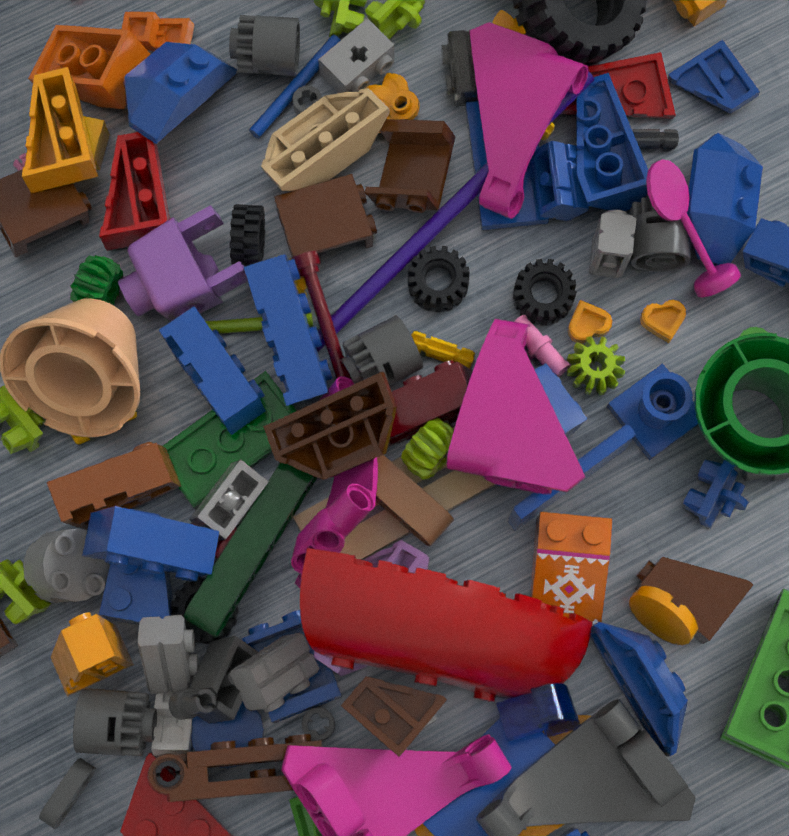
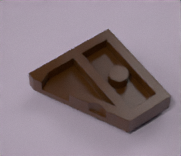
M365 676L342 703L341 707L400 757L447 699L443 695L432 694Z

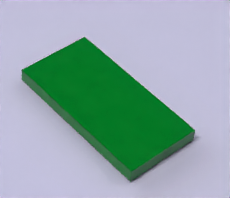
M266 371L254 379L265 395L260 399L266 410L264 413L231 435L212 409L163 445L168 451L182 486L179 489L195 510L231 463L241 459L253 468L273 452L263 426L297 411L292 404L286 406L283 392Z

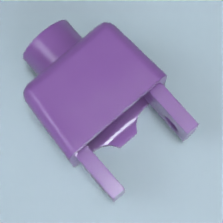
M211 205L179 223L172 217L129 245L128 255L136 271L118 280V283L127 303L137 316H141L155 308L158 313L171 322L193 306H195L199 313H202L223 303L221 298L223 294L248 281L244 270L245 266L240 261L218 272L219 269L213 257L200 253L193 243L197 238L224 224L220 215Z

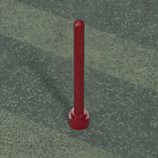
M317 250L296 255L290 258V260H295L300 278L304 277L336 379L341 376L351 379L347 368L340 361V359L344 358L317 275L320 272L318 265L321 264Z

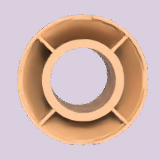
M98 299L77 300L20 325L9 335L1 349L0 372L8 392L23 410L27 411L30 408L36 414L46 419L44 425L52 429L80 437L105 436L120 430L123 424L133 417L138 408L140 381L136 333L128 317L110 303Z

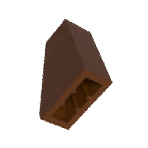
M661 557L655 564L649 560L640 570L636 577L641 581L635 590H638L641 586H652L671 594L673 599L670 602L674 603L677 607L681 604L685 605L695 617L698 630L694 638L704 644L712 639L752 588L753 584L746 579Z

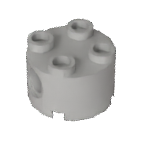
M77 528L46 532L29 546L23 562L24 578L28 586H32L37 592L34 594L40 599L52 603L88 600L92 596L102 593L109 572V563H106L105 560L82 556L87 534L86 530Z

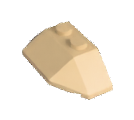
M369 88L360 89L359 92L326 95L272 133L265 159H263L261 165L262 170L282 191H295L329 181L369 152L390 110Z

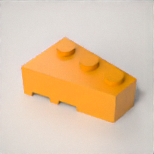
M68 67L34 75L29 112L31 118L29 136L26 137L25 145L27 148L25 167L22 170V178L29 191L35 193L98 177L77 88Z
M90 612L78 615L69 621L70 626L61 630L51 655V660L67 697L134 665L117 626L98 614L92 616Z

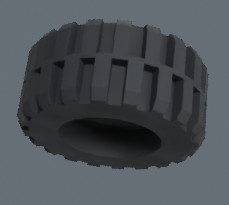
M513 0V7L519 10V14L515 17L518 26L523 25L526 31L524 35L541 40L552 46L558 55L588 67L620 51L635 38V32L640 30L643 23V17L640 15L646 12L647 2L646 0H596L598 15L595 26L585 24L574 17L568 10L564 0Z

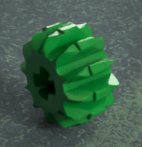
M89 255L85 262L79 265L77 274H74V282L70 285L72 289L70 299L73 302L81 299H98L114 306L117 296H120L118 280L123 278L120 264L104 256Z

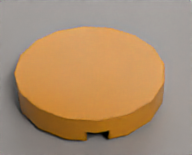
M652 586L639 587L629 600L630 609L637 620L650 632L667 642L682 646L689 644L698 630L695 617L685 605L681 604L677 607L674 603L670 602L673 597L664 590Z

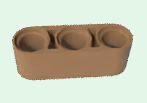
M384 455L378 457L376 502L421 542L430 547L454 521V518Z

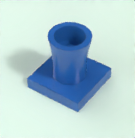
M664 364L658 366L607 405V408L622 427L630 425L637 435L633 441L649 461L699 425L690 385L680 375L669 372Z

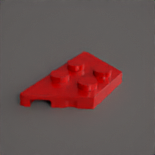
M152 752L146 756L120 830L124 836H233L199 800L168 802L167 795L156 793L148 783L147 774L149 767L157 757ZM164 768L161 770L160 777L164 781L170 782L174 774L168 768Z

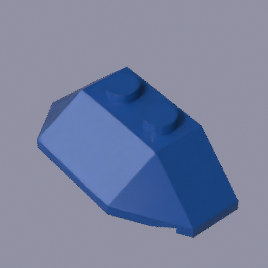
M165 42L124 76L129 127L157 144L237 73V69L212 52L195 44Z
M720 133L712 135L694 149L689 183L690 200L688 211L686 212L714 266L731 263L754 232L763 166L742 144ZM695 249L697 259L701 260Z
M602 622L592 624L590 637L643 728L665 756L674 755L677 753L688 700L683 694L686 689L682 680L675 672H670L664 661L666 654L662 646L656 640L652 641L648 635Z

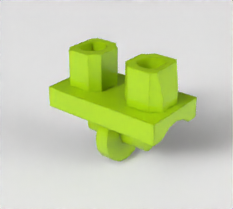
M314 0V3L321 8L320 15L322 17H330L331 11H334L329 37L333 34L339 37L341 32L349 34L364 20V14L348 10L349 3L364 8L367 0Z
M387 0L384 4L373 1L365 9L368 19L390 39L398 30H402L406 25L414 29L421 25L422 19L418 13L424 8L425 0Z
M6 386L0 387V423L6 421L11 427L10 430L1 436L3 445L10 454L25 448L30 452L39 448L38 440L43 436V432L39 427L44 424L45 420L30 408L27 411L23 410L10 395Z
M9 559L0 563V599L7 594L13 600L4 611L6 617L16 625L25 622L34 614L45 612L51 603L40 599L34 594L37 592L33 587L28 586L24 578L23 562L20 559L14 564Z

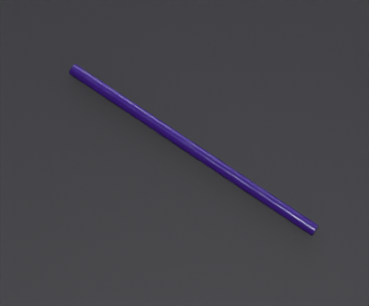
M589 71L587 81L581 92L577 95L570 92L566 93L549 125L594 81V77ZM488 162L331 315L336 334L481 193L489 172ZM320 327L317 330L322 346L317 347V352L325 346Z

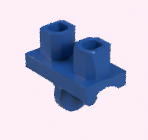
M725 459L722 464L704 460L699 470L698 478L700 481L710 484V489L705 494L691 488L683 501L685 509L698 516L701 525L711 529L719 512L725 517H730L734 508L742 511L746 509L749 502L741 496L745 485L735 482L738 472L734 469V465Z

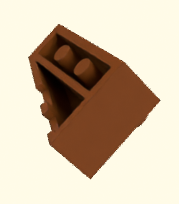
M153 442L140 444L132 452L107 459L104 462L46 482L61 522L85 530L88 529L92 512L114 506L133 509L182 487L167 449L158 443L153 444Z

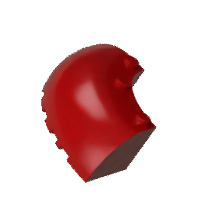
M307 548L300 586L302 627L311 648L315 652L331 658L332 666L353 670L356 663L414 675V682L418 684L437 687L438 681L474 692V699L495 702L496 696L511 699H528L544 695L556 689L576 671L587 651L593 622L576 613H569V618L564 617V608L545 604L542 603V600L520 593L515 594L514 600L506 598V594L500 592L499 587L473 580L464 581L463 586H460L458 581L446 578V574L416 567L414 574L408 572L409 569L407 567L382 560L378 561L377 567H373V563L356 559L355 555Z

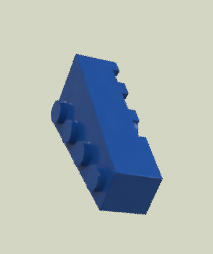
M286 254L245 266V274L259 315H262L263 321L261 323L266 342L274 352V355H272L277 377L284 383L286 393H283L286 406L328 393L329 385L327 381L332 380L333 377L327 359L320 361L317 347L322 346L317 327H309L305 315L311 313V309L305 292L299 294L295 284V280L301 279L295 260H288Z

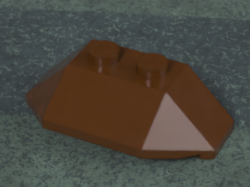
M380 372L263 427L276 461L289 464L322 480H327L387 453L397 405L385 373Z

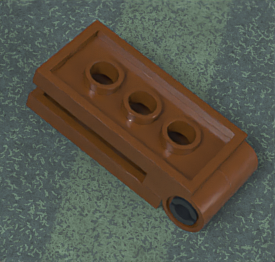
M311 734L288 736L285 738V744H274L273 737L257 738L248 741V747L236 748V741L214 742L210 744L211 750L159 756L149 767L147 779L150 787L156 793L167 795L168 802L294 791L285 775L276 776V768L250 771L249 779L208 782L207 768L284 761L288 745L322 747V740L312 741ZM169 768L174 773L172 781L166 782L160 777L162 769Z

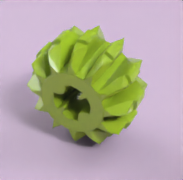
M591 336L586 338L585 345L577 342L573 347L575 353L568 354L566 360L572 365L566 371L567 376H578L574 380L573 386L577 388L585 384L586 395H590L594 387H596L599 395H604L606 386L615 389L619 384L616 378H623L625 370L620 367L625 362V356L615 355L619 348L618 344H614L610 348L606 347L607 339L605 337H601L598 344L595 343ZM596 361L602 365L600 371L599 367H597L596 371L591 369V362L593 365Z
M439 418L428 421L424 427H420L419 431L405 445L401 455L402 462L408 467L407 469L422 480L433 477L447 463L448 450L454 429L447 422L444 423Z

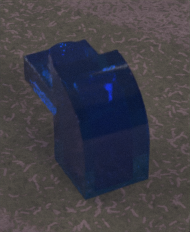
M546 684L531 689L532 693L496 703L508 742L544 731L547 737L574 730L580 725L569 688L565 684Z

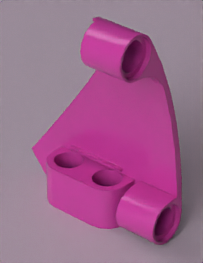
M488 22L469 30L489 169L479 196V204L488 210L512 219L519 213L522 207L525 172L540 139L566 93L570 92L577 95L581 92L587 81L588 67L558 55L552 46L541 40Z
M495 319L477 358L460 408L448 450L447 468L484 476L485 480L497 485L539 494H551L552 489L568 492L586 477L524 349L530 324Z
M338 377L329 387L328 393L323 394L320 400L354 385L353 381L347 377ZM377 458L334 476L325 509L319 511L298 534L291 565L299 573L295 581L299 588L301 586L302 570L307 548L340 553L344 547L346 537L373 510L378 482Z
M487 734L457 752L405 750L400 757L391 750L288 745L281 770L322 836H407L462 794L500 780L509 773L512 767L494 737Z

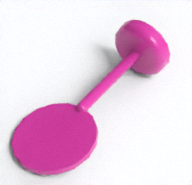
M662 159L653 163L648 170L646 180L647 192L652 206L658 215L667 221L681 220L707 270L695 280L693 284L695 293L698 297L703 298L726 290L737 282L741 276L737 266L732 263H724L714 267L686 213L690 198L684 175L678 166L669 160Z

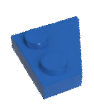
M723 40L668 74V80L672 84L729 114L758 97L760 93Z

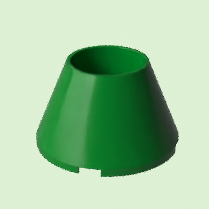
M753 333L738 337L719 348L707 361L699 375L694 397L695 413L699 427L714 451L737 468L760 475L788 474L789 339L779 337L776 333ZM754 390L769 397L777 405L782 416L783 430L781 437H761L743 427L734 413L732 404L733 392Z

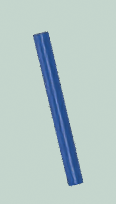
M333 34L253 124L249 131L254 137L259 139L291 103L294 92L298 88L305 86L319 71L318 59L341 41L339 37Z

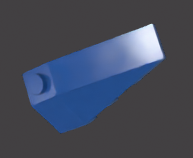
M606 73L594 77V81L577 97V180L587 206L609 211L630 210L633 202H641V198L648 194L646 183L648 168L610 75Z

